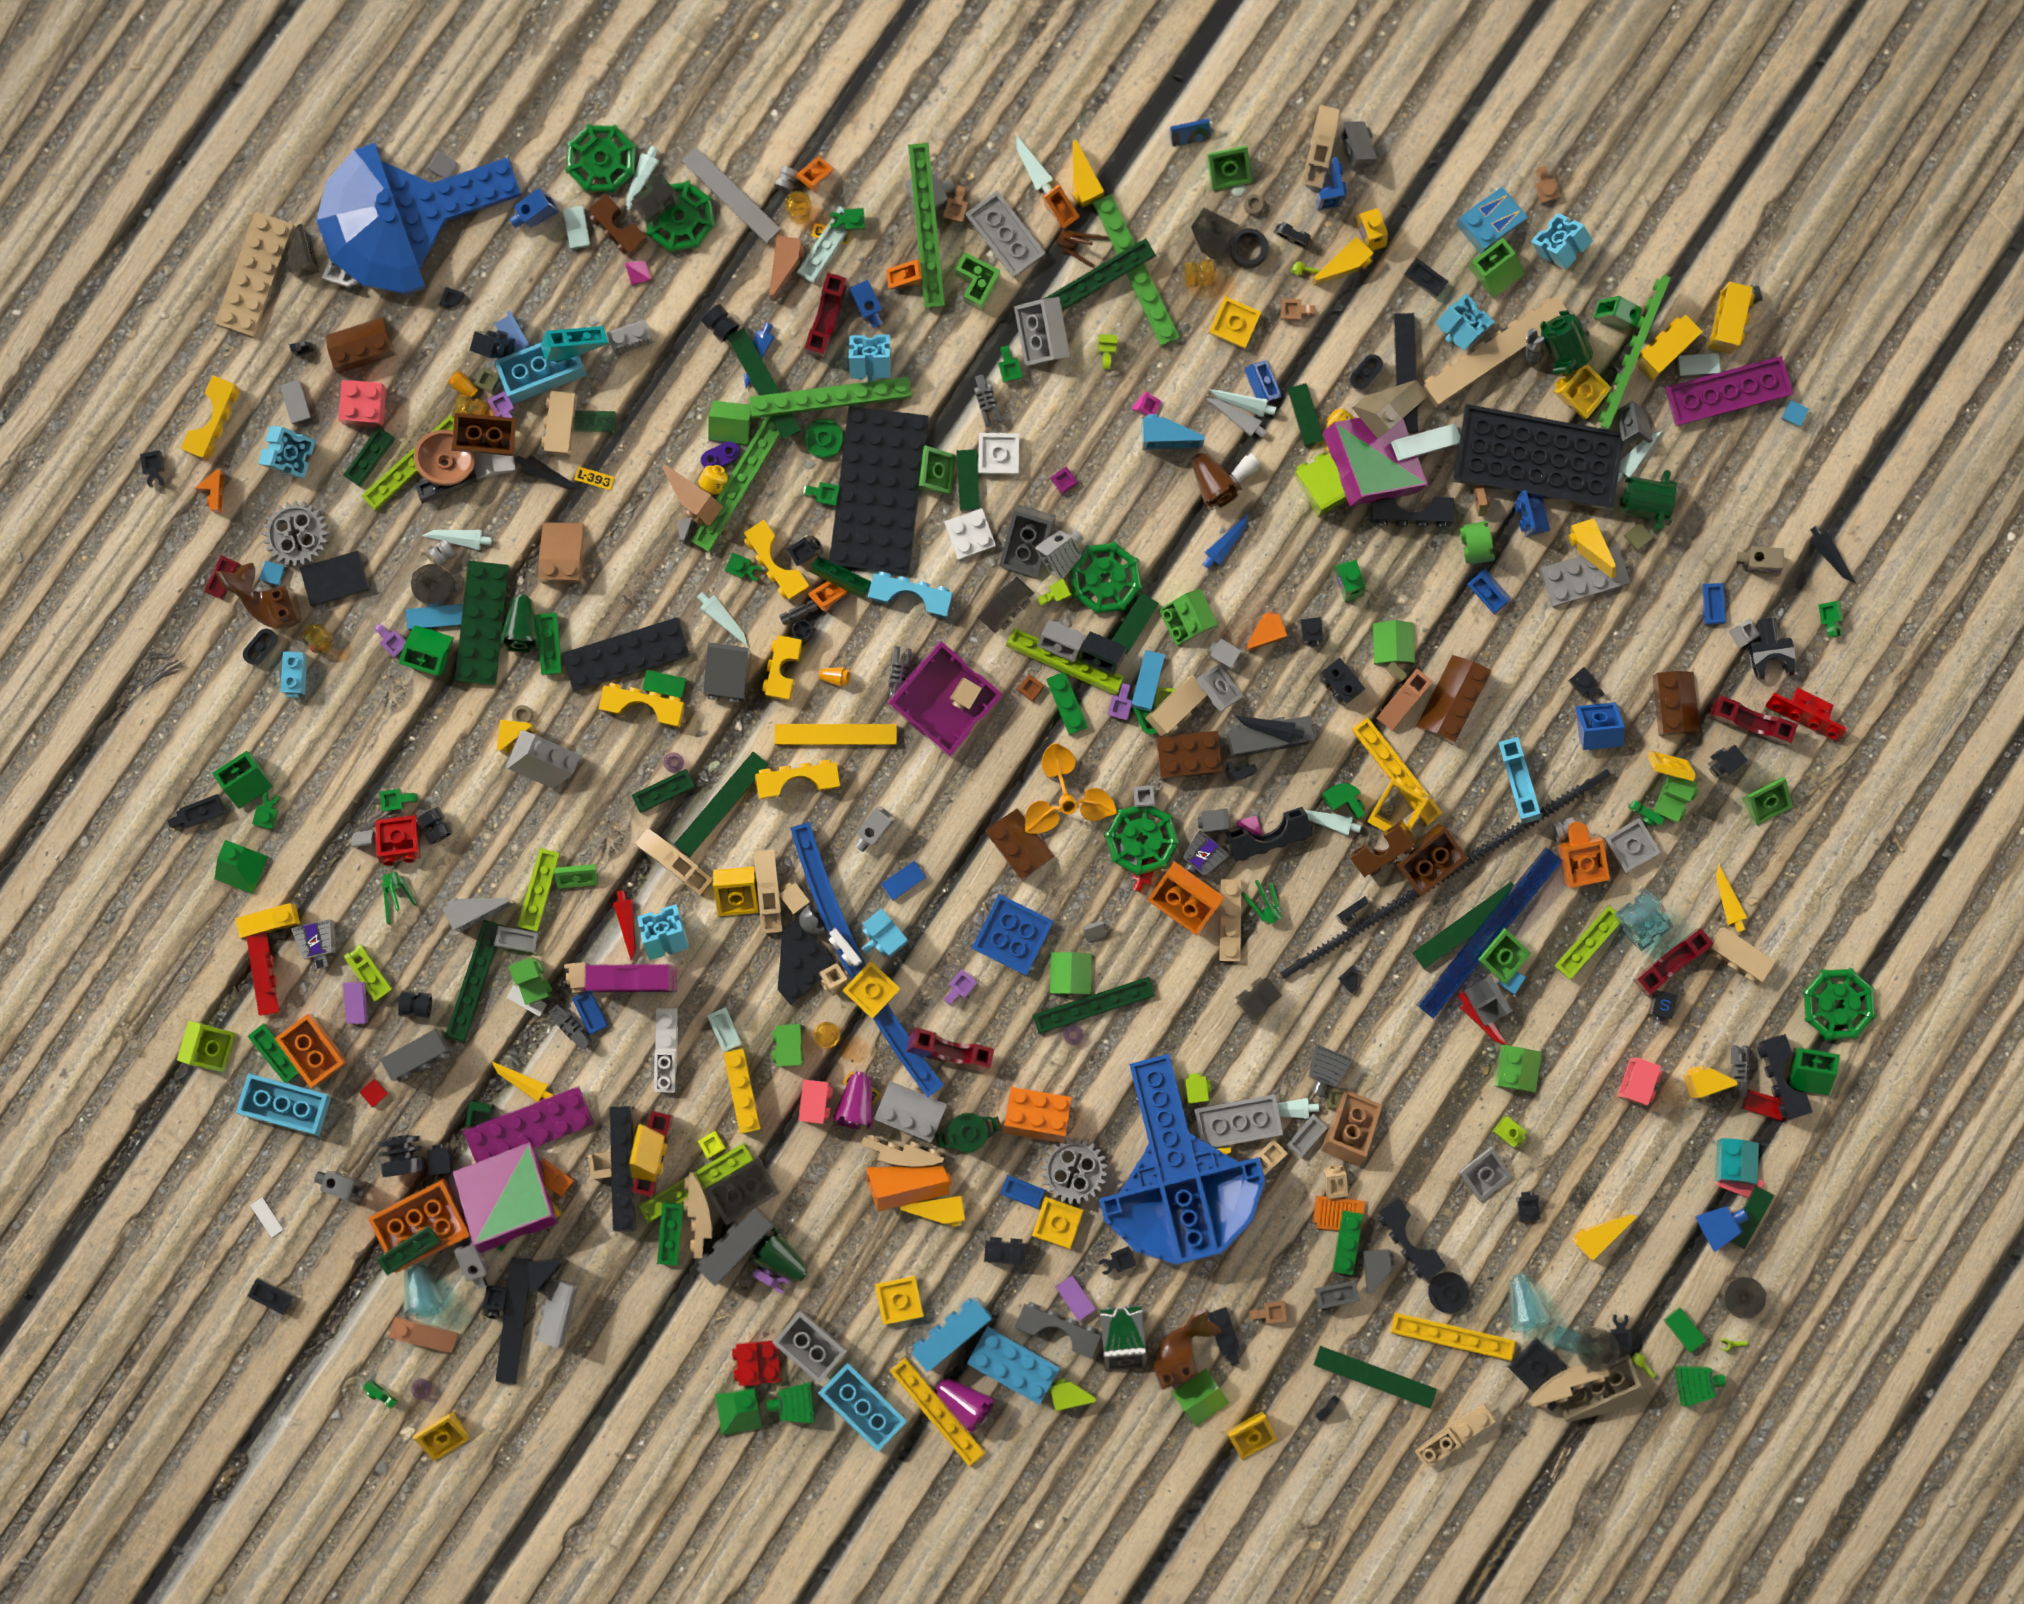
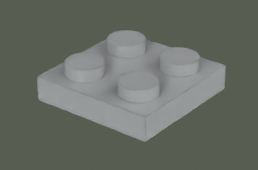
M1220 664L1196 679L1200 688L1206 692L1212 700V704L1220 712L1244 697Z
M1641 818L1603 838L1624 874L1661 853Z

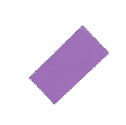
M365 982L343 983L346 1024L367 1023Z
M1073 1275L1055 1286L1078 1321L1096 1310Z

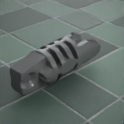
M1535 328L1529 329L1526 336L1525 355L1526 361L1531 367L1540 363L1544 355V337L1537 336L1538 333Z
M984 375L976 376L975 379L978 387L974 388L985 427L991 426L987 413L990 411L994 412L997 423H1002L991 383L987 384Z
M894 646L888 687H890L889 698L908 677L912 649L907 648L905 650L903 662L900 663V647Z
M557 1004L549 1011L556 1025L576 1045L585 1049L593 1044L591 1037L584 1030L585 1028L564 1007Z
M1732 1045L1731 1064L1733 1066L1731 1067L1730 1076L1738 1083V1085L1732 1087L1733 1098H1747L1749 1080H1747L1749 1077L1748 1065H1750V1049L1747 1045L1742 1047Z

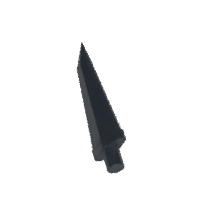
M518 455L515 459V463L523 466L521 472L566 489L580 488L532 455L528 459Z
M1817 525L1812 527L1810 531L1815 538L1810 541L1811 544L1814 545L1842 578L1856 583L1828 530L1821 533Z
M1235 716L1244 726L1289 743L1292 742L1293 737L1303 739L1305 731L1295 729V722Z

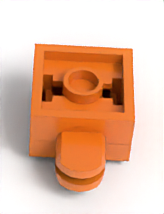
M1580 821L1572 822L1568 825L1567 829L1569 842L1558 844L1564 884L1569 888L1610 880L1604 841L1598 836L1589 838L1588 827Z

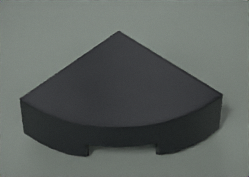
M445 287L439 306L443 308L454 307L461 303L466 295L465 293Z
M311 342L289 344L290 351L296 356L314 350L313 343Z
M1354 965L1337 978L1351 994L1356 989L1358 983V974Z
M1332 1396L1327 1401L1326 1406L1318 1411L1316 1418L1320 1422L1333 1412L1340 1399L1337 1396Z

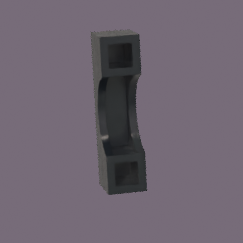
M1434 497L1430 505L1420 512L1405 511L1396 503L1395 498H1381L1371 502L1370 523H1375L1376 526H1387L1388 523H1396L1398 527L1416 524V527L1423 528L1428 527V524L1436 525L1437 528H1448V525L1454 522V498Z
M1303 807L1284 812L1278 827L1266 834L1252 833L1245 826L1225 832L1235 861H1244L1251 856L1265 854L1269 850L1283 848L1290 843L1304 841L1308 837L1313 836L1307 813Z
M1786 1034L1759 1042L1758 1053L1761 1059L1764 1058L1766 1064L1764 1070L1767 1078H1771L1773 1084L1771 1086L1774 1098L1779 1100L1778 1111L1780 1116L1784 1117L1785 1121L1813 1113L1807 1093L1792 1089L1784 1080L1783 1065L1792 1054Z
M1396 1197L1377 1210L1379 1214L1377 1219L1383 1227L1387 1226L1391 1233L1388 1235L1395 1245L1397 1243L1400 1244L1403 1249L1400 1251L1407 1262L1411 1260L1415 1266L1412 1270L1419 1279L1422 1277L1424 1280H1428L1447 1267L1435 1249H1418L1409 1242L1406 1235V1223L1411 1214L1399 1197Z

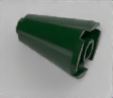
M524 594L517 595V597L512 599L499 639V646L501 648L503 645L506 646L507 651L530 653V649L535 648V651L540 648L533 600Z
M776 1228L771 1229L770 1231L773 1234L770 1237L765 1235L752 1252L755 1257H750L749 1260L753 1264L794 1283L797 1281L801 1282L808 1273L806 1271L807 1265L780 1231Z

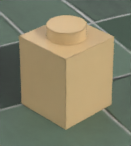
M961 678L950 697L954 701L952 705L962 711L964 708L970 709L982 688L966 678Z
M789 882L781 888L782 893L779 895L794 915L811 904L796 882L794 884Z

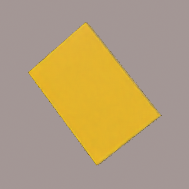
M1649 751L1647 758L1654 771L1694 781L1696 774L1688 760Z

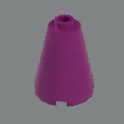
M856 1071L855 1074L850 1076L833 1115V1123L838 1121V1125L848 1128L860 1129L861 1125L866 1126V1130L872 1129L871 1078L867 1077V1073Z
M943 1379L936 1388L938 1391L937 1396L969 1433H973L977 1429L974 1426L976 1423H982L993 1407L992 1403L995 1402L992 1397L951 1379L946 1381Z

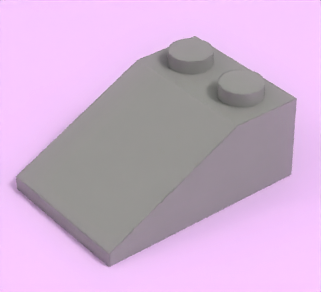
M454 898L446 902L447 906L442 909L452 929L462 932L515 903L508 898Z

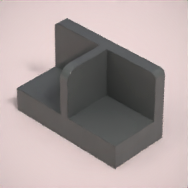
M1631 401L1616 410L1622 441L1628 445L1640 437L1648 443L1653 441L1645 409Z
M1492 976L1481 980L1465 990L1466 996L1484 1026L1512 1012Z
M1355 1280L1314 1288L1318 1309L1359 1301Z

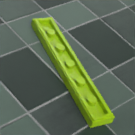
M450 414L433 431H453V416ZM415 447L361 495L374 511L382 507L419 473L414 464Z
M1017 628L1013 629L1006 647L1117 696L1124 681V676L1115 673L1114 676L1078 661V656L1072 662L1041 647L1038 648L1039 638Z
M743 1143L694 1173L703 1189L706 1190L755 1160L746 1144ZM685 1178L638 1205L647 1224L661 1216L663 1202L684 1203V1198H688L689 1190H685Z

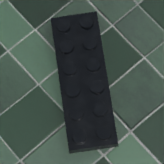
M676 617L563 652L562 656L573 692H577L690 657V653L679 618Z

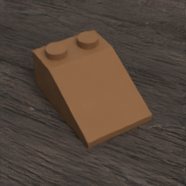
M664 464L662 468L681 505L686 509L685 513L700 526L704 523L709 527L723 507L709 493Z
M543 523L538 580L541 583L582 584L584 523Z
M1344 1091L1326 1133L1321 1151L1360 1166L1367 1157L1382 1104L1353 1092ZM1348 1095V1109H1343Z

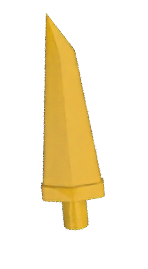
M1719 864L1716 880L1728 925L1734 923L1737 932L1745 930L1742 920L1746 919L1747 915Z
M492 1062L500 1076L537 1102L541 1098L545 1099L553 1096V1094L546 1091L548 1084Z

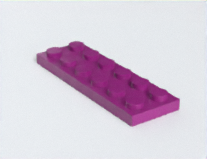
M1782 356L1665 387L1676 427L1793 395Z
M576 1086L463 1130V1133L477 1163L529 1142L533 1147L540 1146L594 1125V1121L580 1086Z

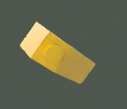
M1074 140L1072 145L1073 192L1071 194L1076 204L1080 203L1083 208L1103 198L1104 191L1077 140Z
M1356 236L1313 278L1312 283L1317 285L1357 272L1361 267L1365 269L1372 262L1373 252Z
M1595 519L1571 525V534L1568 535L1570 544L1572 546L1575 545L1577 552L1610 578H1615V562Z
M292 903L235 918L239 938L300 925L296 904Z
M961 1195L900 1206V1210L943 1224L949 1223V1227L962 1225L961 1221H965Z
M1627 1214L1585 1229L1581 1228L1573 1236L1575 1239L1572 1243L1589 1260L1593 1261L1637 1217L1634 1214Z

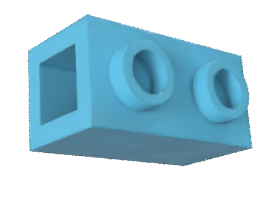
M283 652L280 692L286 694L287 698H299V695H305L308 655L303 652Z

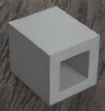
M1220 638L1218 643L1214 641L1208 650L1211 653L1209 659L1230 671L1241 650Z

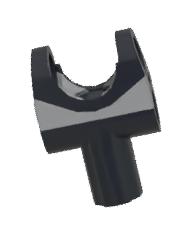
M1776 618L1758 620L1761 642L1749 644L1750 661L1756 679H1765L1766 664L1769 660L1778 661L1783 669H1785L1786 675L1793 676L1795 673V651L1792 639L1790 637L1779 639Z

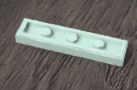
M839 206L836 212L844 215V208ZM837 218L830 220L797 271L799 276L812 284H815L848 231H845V225H841L838 229L831 228L832 223L838 222Z
M1451 424L1396 439L1391 444L1398 461L1458 445L1460 434L1456 424Z

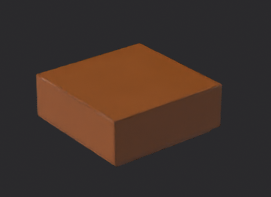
M1028 674L1017 688V691L1033 703L1045 686Z

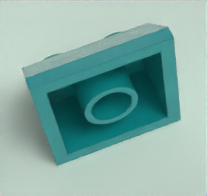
M1731 1138L1717 1140L1715 1181L1757 1184L1759 1143Z

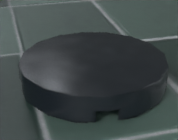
M1443 1272L1437 1274L1431 1280L1428 1286V1298L1435 1309L1444 1313H1454L1461 1310L1467 1303L1469 1288L1462 1276L1454 1272Z

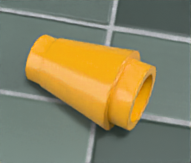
M457 370L448 380L452 389L470 399L478 392V389L464 372L461 373Z
M845 667L821 668L819 680L843 687V685L848 686L850 670L845 669Z

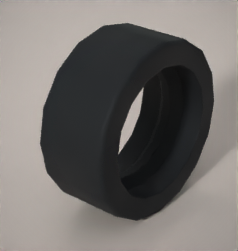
M1253 228L1242 229L1232 238L1229 248L1230 256L1239 267L1245 269L1255 268L1266 258L1268 241L1259 230ZM1245 237L1255 238L1260 244V254L1252 260L1243 259L1237 252L1239 241Z

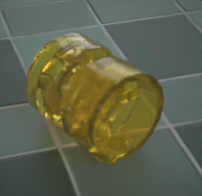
M801 191L792 192L787 196L785 209L788 218L796 224L806 223L812 216V206L809 197Z
M1212 259L1201 260L1200 263H1196V261L1184 262L1186 288L1198 287L1199 284L1203 286L1215 285Z
M460 393L454 404L453 418L455 413L487 415L488 401L478 398L472 400L471 396Z
M822 1022L814 1029V1041L822 1048H833L841 1040V1031L834 1023Z

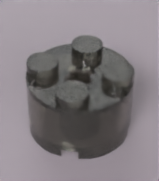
M427 564L421 566L412 574L411 590L421 603L429 607L444 606L449 603L456 587L453 577L443 567L436 564ZM435 582L437 585H435L434 589L432 590L430 586H432V583Z
M1735 1276L1726 1280L1720 1289L1719 1295L1722 1307L1732 1316L1751 1319L1757 1316L1765 1306L1766 1291L1753 1278ZM1740 1294H1744L1746 1297L1745 1301L1739 1297Z
M1599 1327L1589 1328L1582 1332L1576 1341V1354L1585 1367L1593 1371L1608 1370L1619 1357V1344L1616 1338L1606 1329ZM1596 1344L1603 1348V1350H1599V1354L1592 1350V1348L1596 1347Z

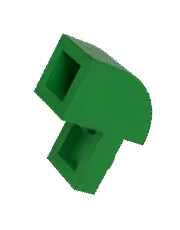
M1340 783L1321 794L1331 811L1346 803L1356 820L1365 815L1364 810L1366 808L1360 799L1356 800L1355 798L1361 791L1354 785Z

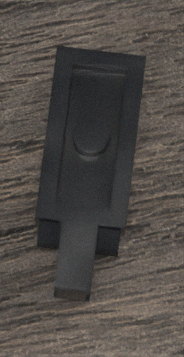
M216 794L180 808L176 812L177 816L168 819L167 822L172 829L178 826L185 829L224 815L226 811L220 795Z
M1227 1307L1209 1312V1321L1221 1328L1222 1334L1215 1336L1220 1353H1222L1223 1358L1228 1356L1231 1366L1240 1364L1236 1354L1241 1352L1240 1345Z

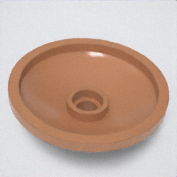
M437 430L428 433L420 439L414 450V464L417 471L424 479L437 485H453L463 481L471 474L475 465V453L452 451L453 431Z

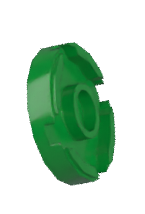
M826 418L817 419L805 430V447L816 458H832L843 447V431L833 420Z

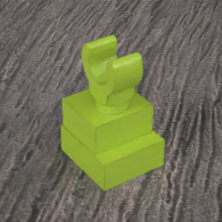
M1099 334L1098 353L1103 354L1102 369H1110L1111 354H1116L1117 335Z
M1061 579L1049 586L1051 592L1041 595L1037 599L1040 605L1043 606L1053 599L1058 603L1072 597V593L1066 580Z

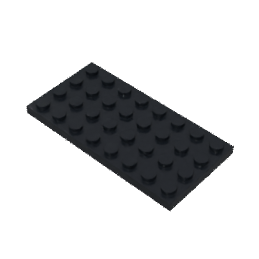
M1466 404L1452 482L1516 494L1526 490L1528 496L1612 511L1614 509L1623 449L1621 432Z
M849 406L830 562L846 568L909 575L920 493L919 481L929 415Z

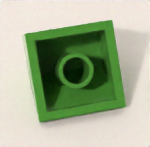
M1501 1045L1494 1086L1536 1093L1542 1052Z

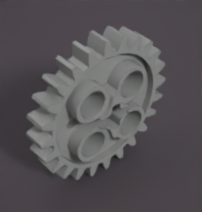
M294 501L293 506L286 502V508L278 505V513L272 510L274 517H267L270 524H263L268 531L262 533V535L268 537L263 543L270 544L266 550L268 552L273 551L271 556L273 558L278 557V562L280 563L285 560V565L290 566L293 561L295 567H298L299 562L306 566L307 559L313 563L314 555L320 558L318 551H325L322 544L329 543L324 537L330 535L324 531L329 526L324 523L322 524L326 518L324 516L318 517L321 512L319 510L314 511V506L312 505L307 508L305 502H302L301 506H299L297 501ZM291 517L294 518L295 529L300 532L297 534V538L302 548L301 551L298 550L297 539L292 536L295 534V530L290 520ZM307 517V524L299 526L300 519ZM285 522L288 523V528L281 532L279 529L280 525ZM311 536L313 539L312 543L307 546L304 545L305 538ZM292 542V549L285 551V544Z
M1069 1137L1067 1144L1060 1143V1147L1053 1144L1055 1151L1047 1150L1050 1157L1043 1158L1047 1165L1041 1166V1169L1046 1170V1173L1041 1174V1177L1048 1179L1043 1184L1044 1186H1051L1048 1189V1193L1055 1191L1054 1198L1056 1199L1059 1195L1062 1196V1203L1068 1198L1070 1205L1073 1199H1076L1079 1205L1081 1198H1084L1086 1202H1088V1195L1095 1198L1094 1190L1101 1192V1188L1098 1185L1105 1184L1101 1177L1107 1176V1173L1102 1171V1169L1107 1167V1164H1101L1105 1157L1097 1156L1101 1150L1093 1151L1094 1143L1088 1147L1086 1146L1087 1140L1085 1139L1081 1144L1078 1137L1075 1143H1072ZM1067 1152L1074 1155V1159L1070 1163H1066L1062 1159L1063 1155ZM1078 1154H1082L1077 1166L1079 1174H1074L1071 1186L1067 1188L1066 1185L1071 1176L1069 1168H1074ZM1085 1160L1092 1161V1169L1084 1170L1081 1166L1082 1162ZM1064 1172L1067 1175L1066 1180L1063 1182L1056 1181V1173ZM1077 1179H1083L1086 1182V1186L1079 1190L1074 1187V1182Z

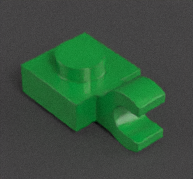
M1009 346L1001 347L1003 362H999L998 365L1003 383L1022 379L1018 358H1011Z
M823 482L819 483V488L804 485L803 495L817 497L816 503L836 507L839 485Z
M1841 601L1818 604L1821 624H1827L1828 637L1842 636V629L1838 622L1843 621Z
M401 789L379 791L382 812L403 810V803L418 802L417 794H402Z

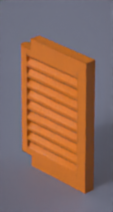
M1316 1196L1313 1222L1317 1223V1229L1339 1231L1342 1210L1363 1213L1364 1218L1365 1201L1344 1198L1328 1199L1325 1196Z

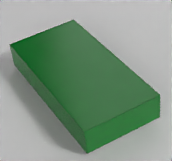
M646 670L642 690L682 699L687 679Z
M1680 1307L1663 1319L1689 1353L1706 1341Z

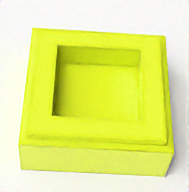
M716 1131L698 1141L707 1159L726 1149Z

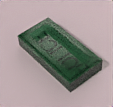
M575 410V432H616V411Z

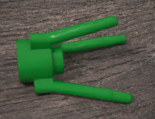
M397 872L382 876L383 883L381 885L384 893L386 923L388 925L391 923L388 892H391L396 911L400 910L395 892L400 889L399 885L402 886L414 906L417 904L406 886L404 878L399 877Z
M1255 880L1267 906L1262 909L1264 913L1244 892H1241L1243 898L1260 916L1262 922L1266 920L1269 925L1282 918L1280 913L1282 910L1272 882L1269 883L1274 904H1270L1259 880Z

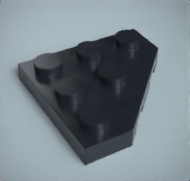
M799 919L782 932L777 990L790 1005L822 979L819 972L836 964L817 940L801 928Z

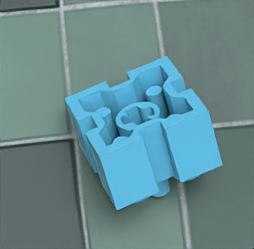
M1559 213L1547 223L1548 228L1546 231L1541 230L1531 240L1532 245L1541 258L1549 262L1553 260L1555 265L1567 269L1577 259L1575 256L1577 252H1583L1593 242L1583 224L1574 220L1570 222L1568 217Z
M1467 294L1453 303L1435 322L1442 332L1449 333L1446 337L1447 342L1452 343L1454 341L1455 345L1463 351L1471 346L1473 342L1477 341L1495 322L1484 310L1481 312L1476 307L1477 304Z
M866 335L850 336V379H864L867 377V380L870 382L875 381V378H891L890 335H874V338H866Z
M270 426L265 440L269 442L268 449H262L258 464L269 469L279 470L280 473L293 478H305L309 463L305 462L307 455H312L316 440L304 435L295 434L296 432L282 426Z
M676 904L662 908L661 913L654 915L653 912L637 917L643 945L650 960L666 956L665 952L671 955L689 948L684 923Z
M882 908L863 923L865 926L863 932L870 939L862 947L866 954L877 947L883 956L888 954L891 957L909 942Z

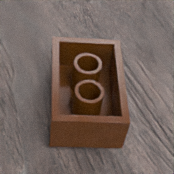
M1218 731L1156 738L1160 780L1221 774L1222 764Z

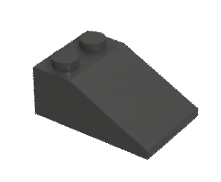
M1018 504L1012 514L999 567L1038 578L1043 561L1035 547L1051 536L1056 515Z

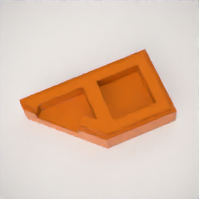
M543 1158L545 1186L562 1198L575 1180Z

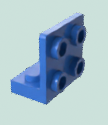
M1337 157L1332 158L1329 168L1333 187H1326L1319 192L1316 200L1317 211L1340 207L1343 199H1345V194H1347L1346 183L1342 182L1341 179L1343 174L1342 163H1338Z
M1526 490L1522 491L1517 496V501H1514L1516 512H1520L1521 520H1519L1521 532H1525V537L1549 532L1550 527L1543 498L1528 496Z

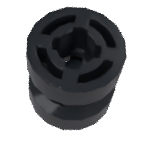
M798 620L792 627V633L795 639H800L804 643L813 637V628L808 621Z

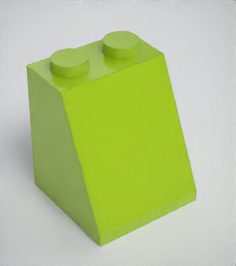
M1324 452L1316 456L1314 462L1310 464L1305 462L1296 468L1298 471L1294 474L1317 517L1347 501L1337 466L1331 454L1328 453L1326 455Z

